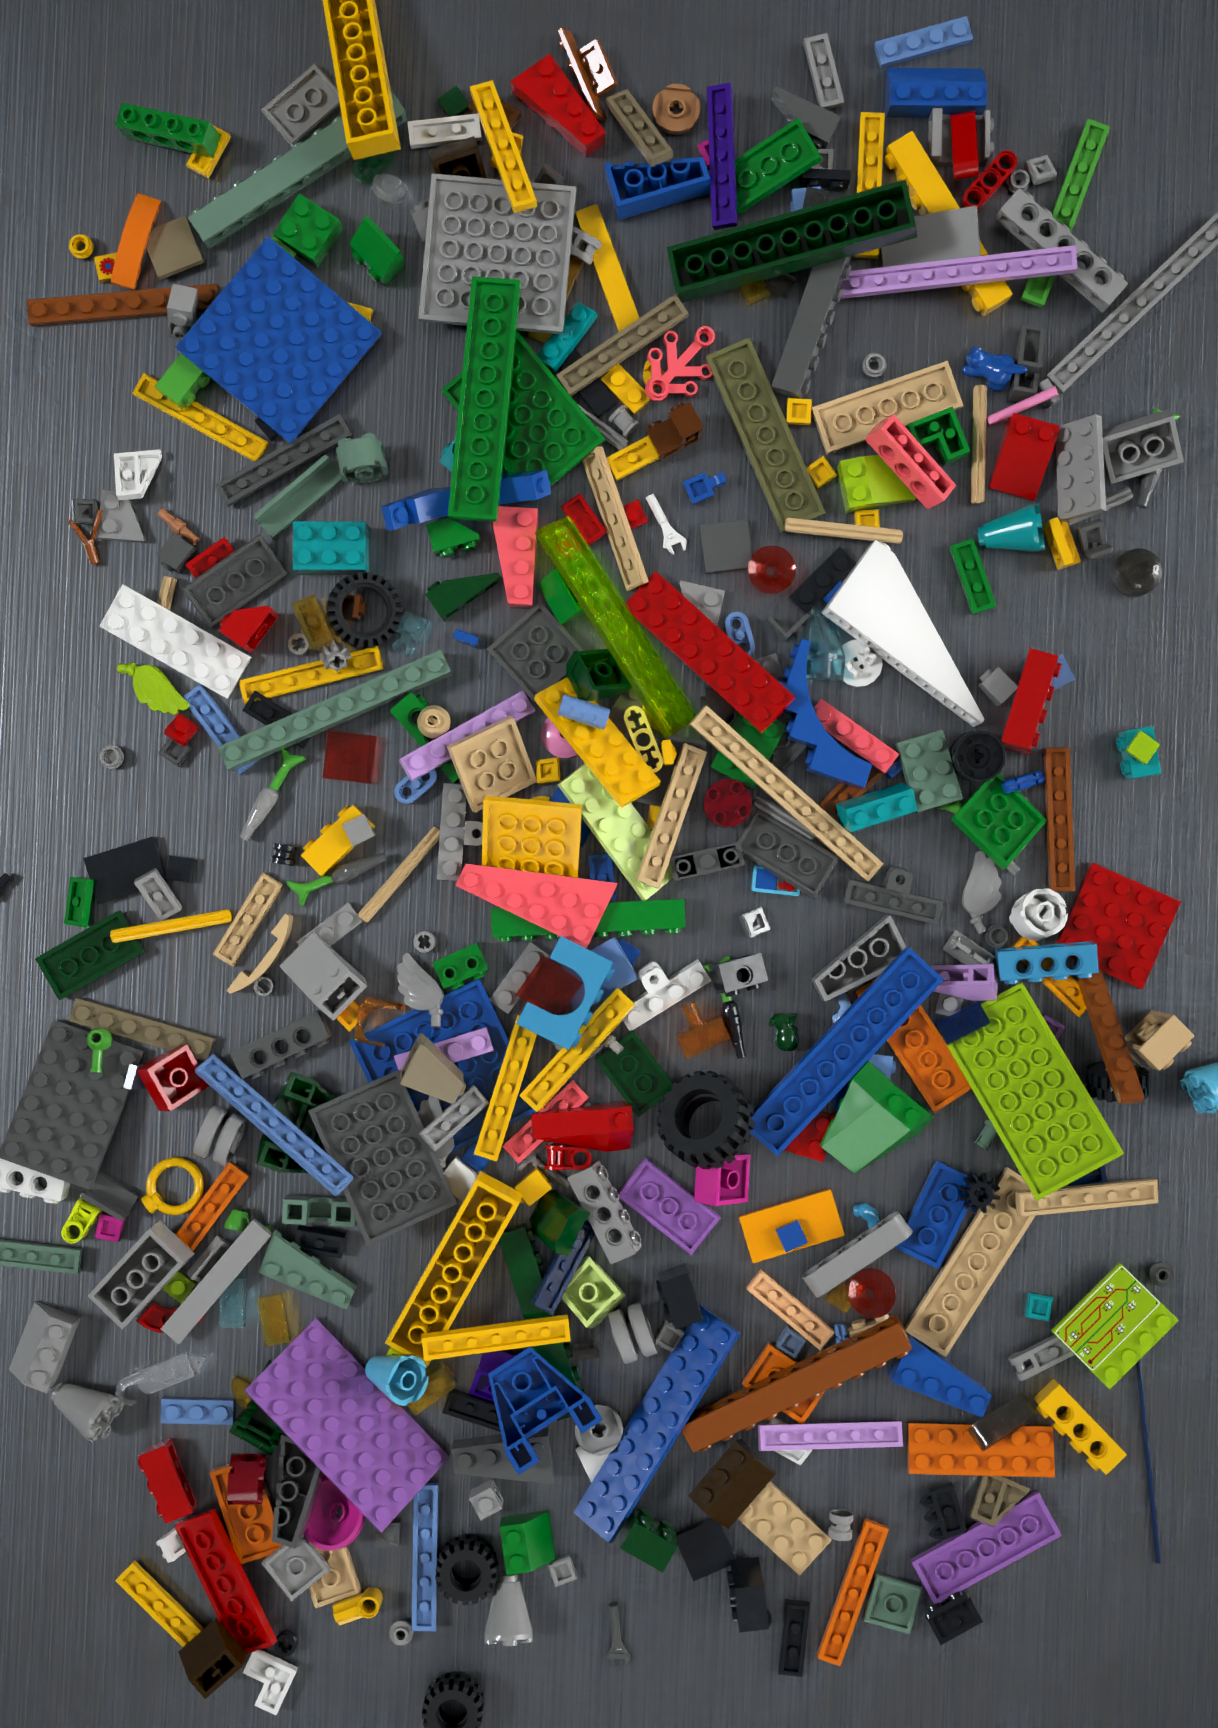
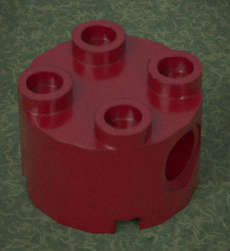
M724 779L712 784L706 791L702 801L703 811L707 819L714 825L722 828L734 827L744 822L750 815L752 808V799L748 789L740 781Z
M231 1454L229 1467L232 1468L228 1474L227 1486L228 1505H258L263 1503L267 1455Z

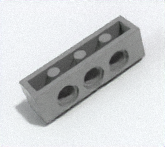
M597 1160L586 1169L575 1170L567 1179L581 1207L590 1212L588 1220L610 1264H613L636 1254L642 1247L639 1233L634 1231L630 1223L629 1213L626 1209H623L619 1201L618 1191L612 1187L608 1179L609 1176L606 1168ZM592 1185L599 1189L600 1194L593 1191ZM603 1207L608 1208L611 1215H607L603 1211ZM613 1229L619 1230L622 1237L617 1236Z

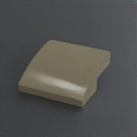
M186 215L152 228L146 248L159 280L204 263Z

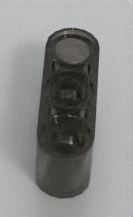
M1021 1393L977 1421L968 1429V1432L981 1451H985L1031 1421L1039 1413L1026 1395Z

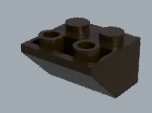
M217 1618L211 1621L178 1651L188 1680L204 1699L243 1666L248 1655Z

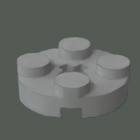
M596 1404L595 1407L603 1419L599 1424L606 1427L602 1431L603 1436L599 1437L597 1433H592L595 1425L581 1433L575 1424V1437L580 1447L588 1453L605 1455L612 1452L621 1441L623 1424L619 1415L609 1406Z

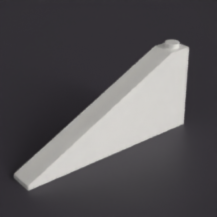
M875 540L868 546L831 601L822 611V614L863 645L868 646L871 651L972 727L981 724L985 720L896 555L890 551V547L887 544Z

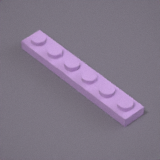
M522 690L400 758L399 762L412 782L451 760L447 749L448 745L508 716L514 717L517 723L533 714L535 709Z
M902 1421L758 1425L759 1451L903 1447Z

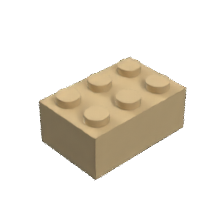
M1151 1010L1124 1038L1131 1057L1138 1064L1160 1071L1161 1069H1167L1174 1062L1173 1057L1179 1051L1183 1052L1191 1045L1192 1042L1190 1040L1195 1035L1175 1015Z

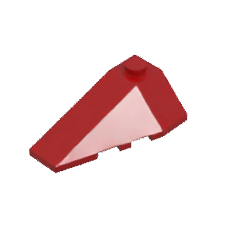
M626 1101L531 1114L534 1139L603 1152L630 1149L634 1128L632 1106Z

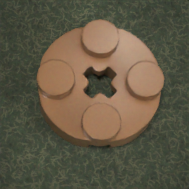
M670 84L660 93H657L652 106V115L656 127L660 131L671 135H681L693 130L699 119L700 102L688 86ZM676 104L679 105V109L683 110L677 115L670 111V108H674Z

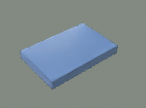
M616 937L590 950L612 961L611 968L615 969L609 982L604 980L600 987L604 991L600 1000L611 995L616 988L622 989L639 979ZM562 966L553 971V974L573 1009L576 1010L584 999V984L577 973Z

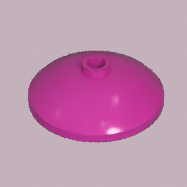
M324 1475L304 1535L312 1545L319 1549L327 1551L345 1548L356 1539L363 1527L365 1516ZM341 1508L343 1510L342 1516L339 1514Z

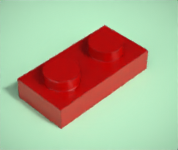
M224 536L189 560L185 565L193 576L197 578L234 552L235 549Z

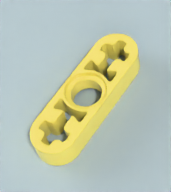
M631 706L624 713L626 728L635 750L645 763L648 761V756L646 753L642 756L640 751H647L654 746L655 751L650 753L652 758H658L659 762L656 763L655 769H652L651 766L649 767L656 773L662 768L663 758L645 712L638 706ZM631 711L641 714L638 722L640 727L645 724L646 728L632 733L631 729H636L634 721L628 720L631 716ZM640 733L648 734L650 737L649 745L645 747L639 746L636 742V737Z

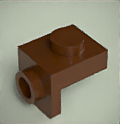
M355 594V596L347 595L342 604L343 618L360 622L361 615L365 616L366 601H363V597L360 594Z

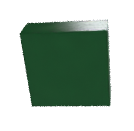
M457 86L437 99L438 104L448 117L460 116L471 109L469 102Z

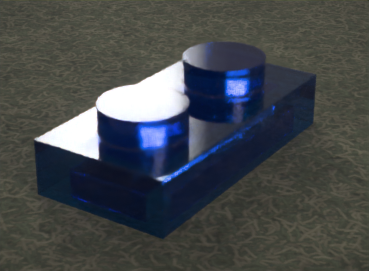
M978 1001L935 1023L948 1046L989 1025L991 1022Z

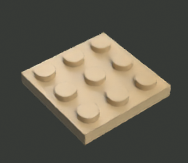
M508 716L447 746L470 808L475 813L483 809L485 795L508 797L537 782L516 722L512 716Z

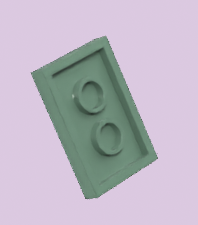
M943 730L895 743L906 783L914 790L918 809L915 813L963 799Z

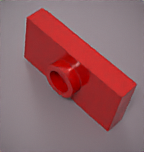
M581 493L560 506L587 547L607 534L606 529Z

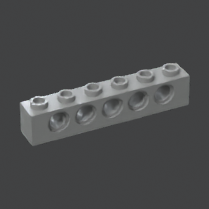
M1018 188L996 215L995 219L1030 250L1055 248L1058 245H1076L1077 261L1083 262L1085 269L1077 266V273L1060 274V276L1102 313L1128 285L1120 272L1112 270L1103 257L1095 255L1089 249L1085 241L1077 239L1070 233V229L1065 224L1056 221L1047 208L1039 206L1034 201L1030 193ZM1022 214H1028L1031 217V221L1023 219ZM1040 230H1046L1049 233V237L1043 236ZM1094 277H1100L1104 285L1096 283Z

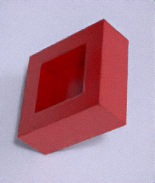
M638 499L623 506L631 530L648 523Z
M179 713L166 727L164 734L185 747L198 732L199 726Z

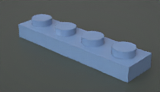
M967 16L876 41L874 49L881 69L970 44L973 41V36Z

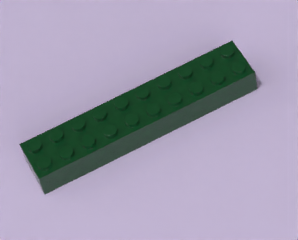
M905 179L666 248L675 291L679 300L683 303L917 238V230Z

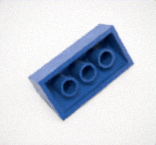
M982 68L886 69V117H929L933 108H942V114L953 115L975 111L976 115H983L986 109L987 80Z

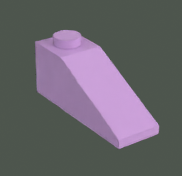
M994 964L929 965L944 979L933 992L971 1001L997 1000L998 978Z

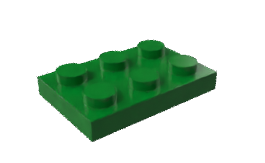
M738 714L731 728L769 761L787 725L775 720L761 734L741 714ZM718 751L710 767L733 780L740 781L744 786L753 790L756 783Z

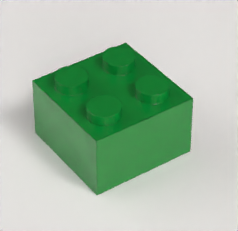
M298 194L273 232V235L296 252L299 258L318 269L344 229L339 218L301 194Z

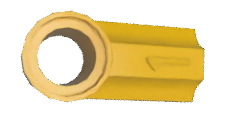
M368 1587L361 1594L333 1603L335 1621L340 1626L363 1617L372 1618L376 1616L383 1601V1594L376 1587ZM370 1599L374 1601L375 1605L371 1606L365 1600Z

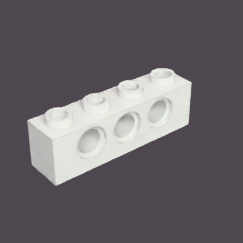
M0 1158V1192L10 1193L11 1191L20 1192L22 1197L35 1198V1196L44 1198L43 1201L57 1204L58 1201L60 1202L67 1198L70 1183ZM16 1171L22 1173L24 1177L22 1183L17 1181L15 1177ZM39 1177L46 1179V1188L40 1186Z

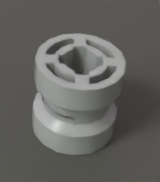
M838 1508L829 1511V1520L832 1522L828 1528L829 1538L837 1541H849L852 1539L853 1531L850 1528V1524L853 1522V1512Z

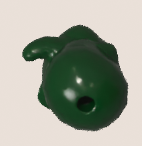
M797 1013L773 1014L769 1020L768 1025L775 1026L776 1028L775 1043L781 1051H793L799 1045L798 1028L794 1026Z

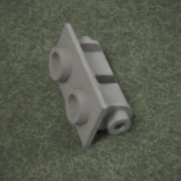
M957 930L953 932L942 950L964 965L994 964L992 962L995 958L994 955Z

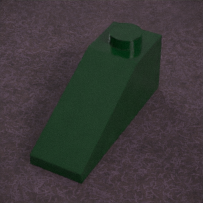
M499 573L445 580L442 583L437 581L428 587L427 590L429 592L425 595L442 620L445 621L500 583L502 578Z

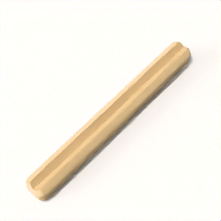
M976 385L973 389L970 501L972 504H983L985 501L986 385Z
M786 518L784 525L785 531L868 541L877 540L878 542L900 544L903 539V532L897 529Z
M434 826L358 913L360 919L364 922L371 920L439 841L440 829Z

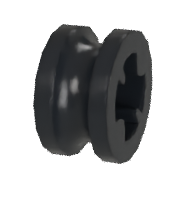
M290 1630L282 1631L277 1636L278 1641L274 1644V1649L282 1657L290 1656L298 1644L296 1634ZM284 1639L289 1640L288 1643L290 1645L288 1648L283 1647L284 1644L282 1642Z

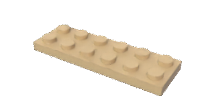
M945 361L811 408V412L827 455L865 442V437L875 425L892 414L906 427L911 422L952 406L954 411L961 409L963 403L949 363Z

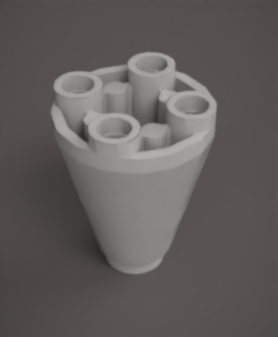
M70 1383L58 1384L51 1395L54 1405L82 1436L91 1442L98 1438L104 1440L111 1430L110 1424L114 1417H117L123 1409V1404L119 1402V1398L112 1394Z
M518 1574L498 1575L484 1632V1644H498L499 1641H502L503 1646H516L517 1640L520 1643L533 1642V1630L521 1582L518 1580Z

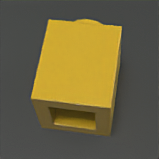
M536 1167L519 1180L514 1188L523 1194L520 1202L522 1204L526 1202L528 1206H531L551 1190L553 1184L542 1170Z

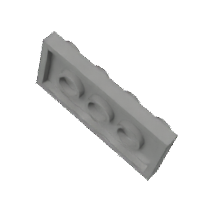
M1095 414L1059 427L1055 445L1059 520L1063 522L1106 511L1102 416Z

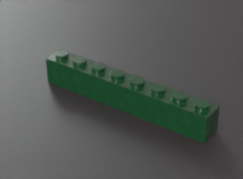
M526 1223L504 1230L499 1239L502 1253L524 1320L556 1316L555 1312L553 1315H549L530 1304L545 1274H542L540 1267L543 1265L540 1251L535 1252L533 1242H536L533 1229H528ZM565 1342L533 1346L534 1351L580 1389L578 1380H581L577 1365L572 1366L570 1358L573 1357L570 1343L565 1344ZM568 1412L561 1416L557 1421L571 1417L570 1413Z

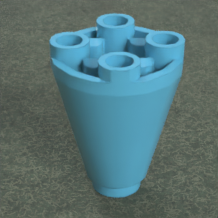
M1218 1062L1187 1070L1184 1078L1180 1080V1086L1193 1100V1106L1200 1114L1204 1112H1217Z

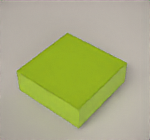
M1140 730L1127 746L1125 752L1146 765L1161 744Z

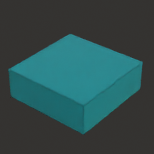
M1028 1292L1024 1316L1050 1321L1053 1297Z

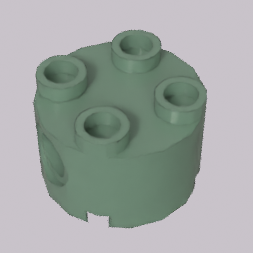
M367 433L362 435L361 438H343L338 441L336 455L339 462L340 477L344 483L349 484L348 481L353 480L354 484L357 485L368 484L382 479V473L385 476L388 474L383 442L376 439L375 434Z

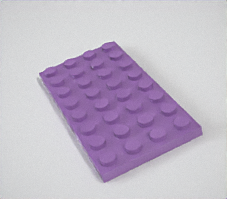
M316 1318L244 1390L379 1532H383L449 1458L440 1446L400 1405L392 1402L367 1378L363 1366Z

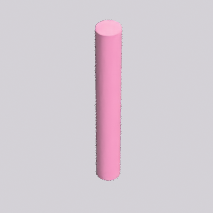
M1056 386L987 416L989 425L991 426L1010 417L1013 413L1017 414L1059 395Z

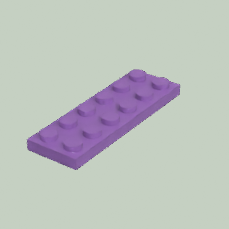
M1035 1490L1024 1496L994 1527L977 1522L966 1528L967 1532L951 1536L910 1560L933 1603L936 1604L1057 1539L1062 1534L1039 1492Z

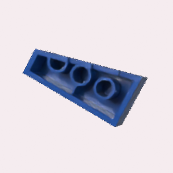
M907 1333L912 1349L902 1358L894 1357L888 1372L892 1383L983 1418L992 1396L987 1388L930 1349L926 1344Z

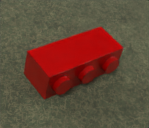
M171 1438L145 1448L138 1456V1466L142 1473L145 1472L148 1480V1491L151 1495H154L157 1502L156 1509L158 1515L161 1518L163 1517L165 1524L193 1513L198 1504Z

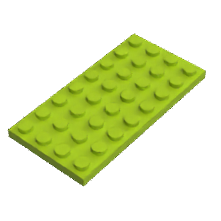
M1023 982L997 995V1000H988L937 1028L1036 1201L1124 1154Z

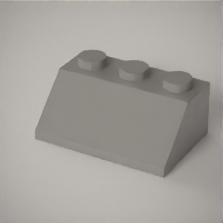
M1169 409L1102 430L1104 464L1111 484L1184 462L1174 415Z
M35 1301L9 1367L10 1372L23 1385L47 1393L56 1384L81 1318Z

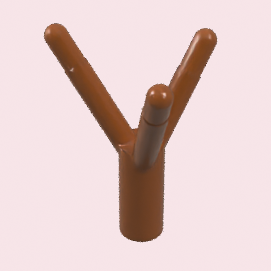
M98 509L89 540L73 520L68 522L84 543L90 565L100 562L94 541L103 513L102 509Z

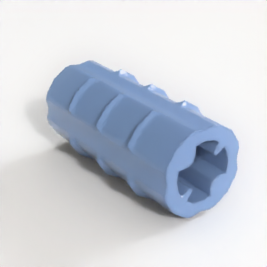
M564 694L557 715L604 730L610 709L590 703L588 700L584 701Z

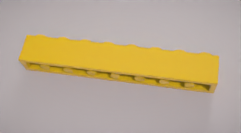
M913 131L887 146L884 154L885 163L890 170H894L897 175V182L906 179L911 206L914 210L918 209L921 215L960 208ZM980 241L981 256L989 255ZM1005 281L961 286L964 291L969 292L972 297L973 307L976 311H980L983 317L1007 303L1013 295Z

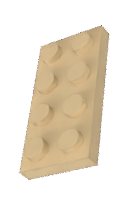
M771 1481L738 1518L743 1525L799 1576L832 1541L828 1537V1533Z

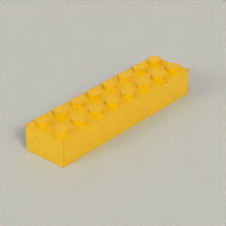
M323 0L346 144L353 159L357 160L400 150L375 0Z
M482 1171L478 1173L391 1329L385 1344L405 1355H414L424 1361L421 1334L449 1330L521 1201L522 1193ZM431 1360L424 1361L427 1367Z

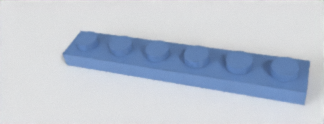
M427 1482L414 1496L412 1631H436L437 1582L435 1576L438 1562L439 1482Z

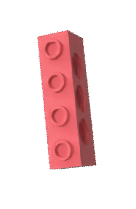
M894 414L877 423L865 437L869 445L926 509L945 501L956 487L951 478Z

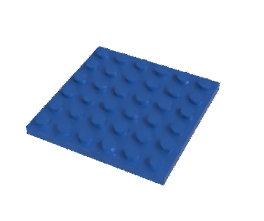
M267 236L175 348L283 439L292 444L379 339L382 332Z
M480 978L444 995L443 1002L440 1005L443 1015L441 1016V1027L439 1028L431 1027L429 1011L414 1009L349 1041L368 1083L398 1070L394 1055L410 1051L419 1033L424 1034L429 1040L436 1043L487 1027L494 1051L461 1060L454 1064L463 1072L464 1083H466L464 1093L475 1085L489 1101V1104L509 1044L508 1036ZM524 1074L509 1125L536 1112L519 1096L530 1084L526 1074ZM406 1087L418 1112L421 1102L428 1100L429 1095ZM440 1099L442 1109L445 1111L451 1103ZM489 1104L453 1135L454 1148L452 1152L479 1139Z

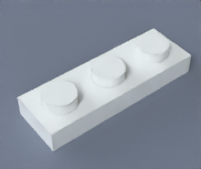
M478 114L407 121L411 149L447 145L473 136L476 142L482 141Z

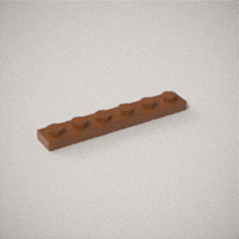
M1070 747L1044 748L1049 889L1055 892L1075 891Z
M1099 970V973H1092V977L1078 978L1076 975L1118 1105L1141 1103L1145 1096L1102 971Z

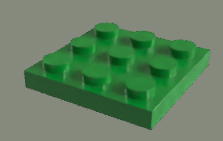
M999 773L993 779L984 781L951 820L993 862L1004 870L1046 823L1047 819L1018 791L1014 790V792L1008 794L1004 793L1001 783L1006 779Z

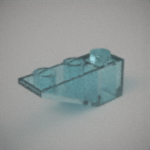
M812 607L809 635L811 644L807 658L806 679L820 682L843 681L845 654L836 625L822 614L824 609Z

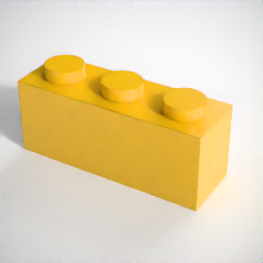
M347 805L338 813L339 819L334 824L329 822L321 829L320 833L322 835L316 841L312 839L303 847L305 852L301 856L320 876H325L354 848L342 825L363 815L357 806L352 805L349 807ZM367 818L373 830L376 826Z

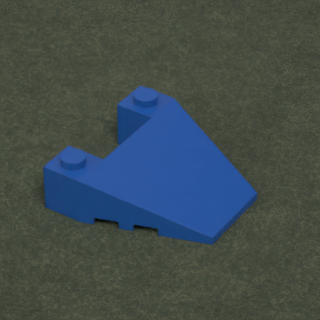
M531 1347L488 1373L505 1454L518 1475L540 1461L528 1438L569 1412L581 1433H584L603 1420L590 1397Z

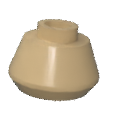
M436 705L424 708L417 719L420 732L426 737L433 739L447 733L451 723L448 712Z

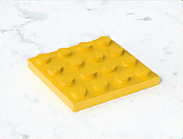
M485 795L483 800L482 866L578 878L582 804Z

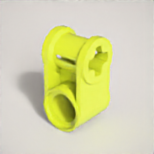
M80 1197L62 1228V1238L68 1243H76L84 1239L103 1210ZM72 1225H76L80 1229L79 1237L71 1233Z

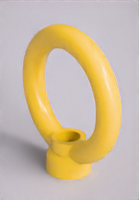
M171 1157L160 1161L152 1168L147 1177V1194L141 1198L143 1205L151 1214L157 1210L168 1215H181L189 1212L202 1198L204 1192L202 1173L193 1162L185 1158ZM170 1167L186 1169L192 1175L195 1184L191 1198L177 1206L164 1203L162 1197L156 1192L157 1178L164 1170Z

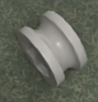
M296 633L289 638L288 648L295 655L304 656L310 651L311 642L304 634ZM304 639L305 641L302 643L306 644L305 648H299L296 651V646L293 645L295 640L300 641Z
M422 931L415 936L413 944L419 952L426 953L435 947L436 939L431 932ZM425 935L430 937L429 943L431 945L429 948L424 946L423 949L420 947L421 941L419 938L421 936L425 938Z

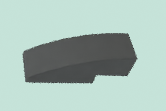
M1028 324L1021 325L1014 360L1015 364L1025 366L1027 372L1012 374L1009 401L1020 402L1037 394L1039 372L1042 368L1045 327Z

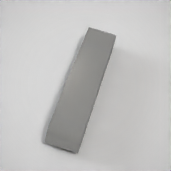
M898 1211L893 1212L811 1267L802 1275V1279L816 1298L820 1297L906 1240L913 1231Z

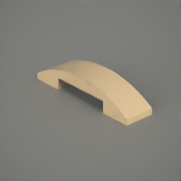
M290 913L284 914L271 931V934L277 937L278 940L252 974L246 970L241 971L226 990L231 994L249 987L273 967L285 949L291 933L293 916Z

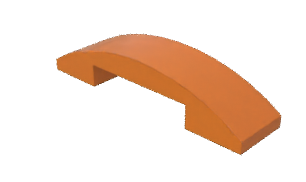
M137 193L120 239L111 276L112 284L135 291L141 272V262L152 226L156 223L162 203L161 200Z

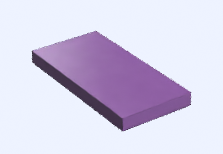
M646 1157L618 1191L621 1201L691 1256L721 1219V1216L706 1204L694 1202L695 1196Z

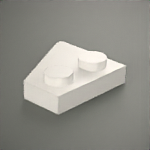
M160 449L114 453L116 497L118 501L143 498L162 459Z

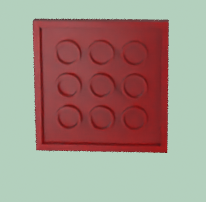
M1091 863L1068 913L1067 922L1064 928L1061 929L1055 944L1094 941L1097 944L1098 968L1100 971L1134 987L1143 989L1181 901L1098 864ZM1075 955L1069 956V958L1077 961V957Z

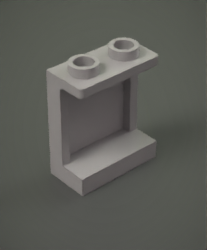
M933 108L929 116L928 157L933 165L953 166L952 114H942V108ZM985 110L983 115H976L979 166H985L988 159L992 158L994 143L990 142V134L994 130V118H990V110Z

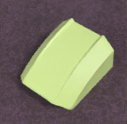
M586 1256L582 1258L561 1299L586 1328L592 1329L600 1324L608 1316L609 1312H612L622 1303L626 1294L591 1257Z

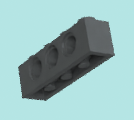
M318 1010L231 1052L230 1055L241 1078L244 1079L249 1076L250 1080H253L264 1074L262 1071L264 1068L271 1066L273 1070L286 1064L284 1059L291 1055L296 1059L306 1054V1048L312 1045L317 1049L329 1043L327 1038L333 1034L322 1011ZM301 1029L309 1032L310 1039L308 1042L300 1040L299 1032ZM279 1040L287 1042V1052L283 1053L278 1050L277 1043ZM258 1050L266 1054L265 1063L257 1061L256 1052Z

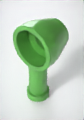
M94 1028L87 1035V1044L93 1050L90 1073H102L103 1051L107 1050L112 1043V1035L105 1028ZM100 1034L101 1040L95 1043L93 1040L94 1036Z
M233 1209L226 1219L224 1228L243 1232L250 1224L248 1212ZM263 1225L270 1231L271 1225Z

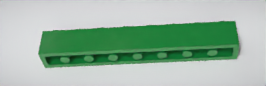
M684 899L609 902L594 932V937H606L608 932L618 931V936L632 935L633 930H642V935L656 934V929H666V933H680V928H685ZM491 908L492 937H498V942L512 941V936H522V941L536 940V935H546V939L560 938V936L503 908Z

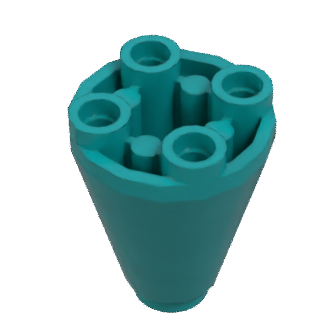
M1039 503L1025 505L984 523L982 527H977L980 546L986 545V548L1028 552L1045 550Z

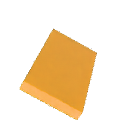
M830 1188L738 1216L752 1263L845 1236ZM798 1219L808 1243L785 1252L776 1228Z

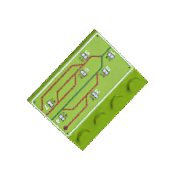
M1119 1262L1051 1331L1093 1374L1111 1389L1179 1320Z

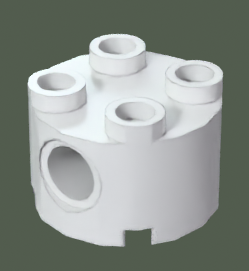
M1046 888L1036 889L1015 901L1009 920L1021 936L1032 941H1038L1052 936L1064 928L1068 919V913L1066 914L1065 910L1067 906L1064 899L1057 892Z

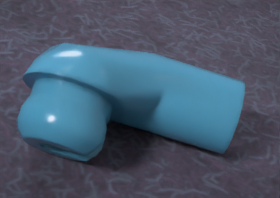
M867 1203L856 1204L853 1207V1214L866 1220L869 1228L880 1222L877 1210Z

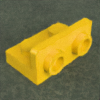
M1056 517L1044 523L1042 528L1057 570L1080 563L1081 559L1067 521H1060Z

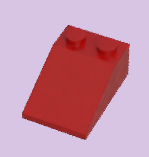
M1013 413L1006 422L988 489L1035 501L1053 452L1060 426Z

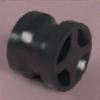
M274 843L273 849L275 852L270 862L294 866L293 856L297 852L298 847Z

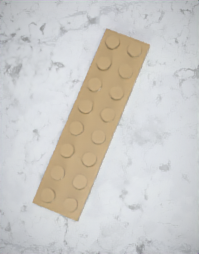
M1008 1167L1004 1169L995 1184L1000 1187V1190L994 1193L1000 1196V1200H992L996 1207L992 1209L987 1205V1213L985 1214L979 1209L904 1327L907 1333L945 1357L950 1352L1035 1217L1017 1216L1015 1191L1029 1190L1023 1177Z

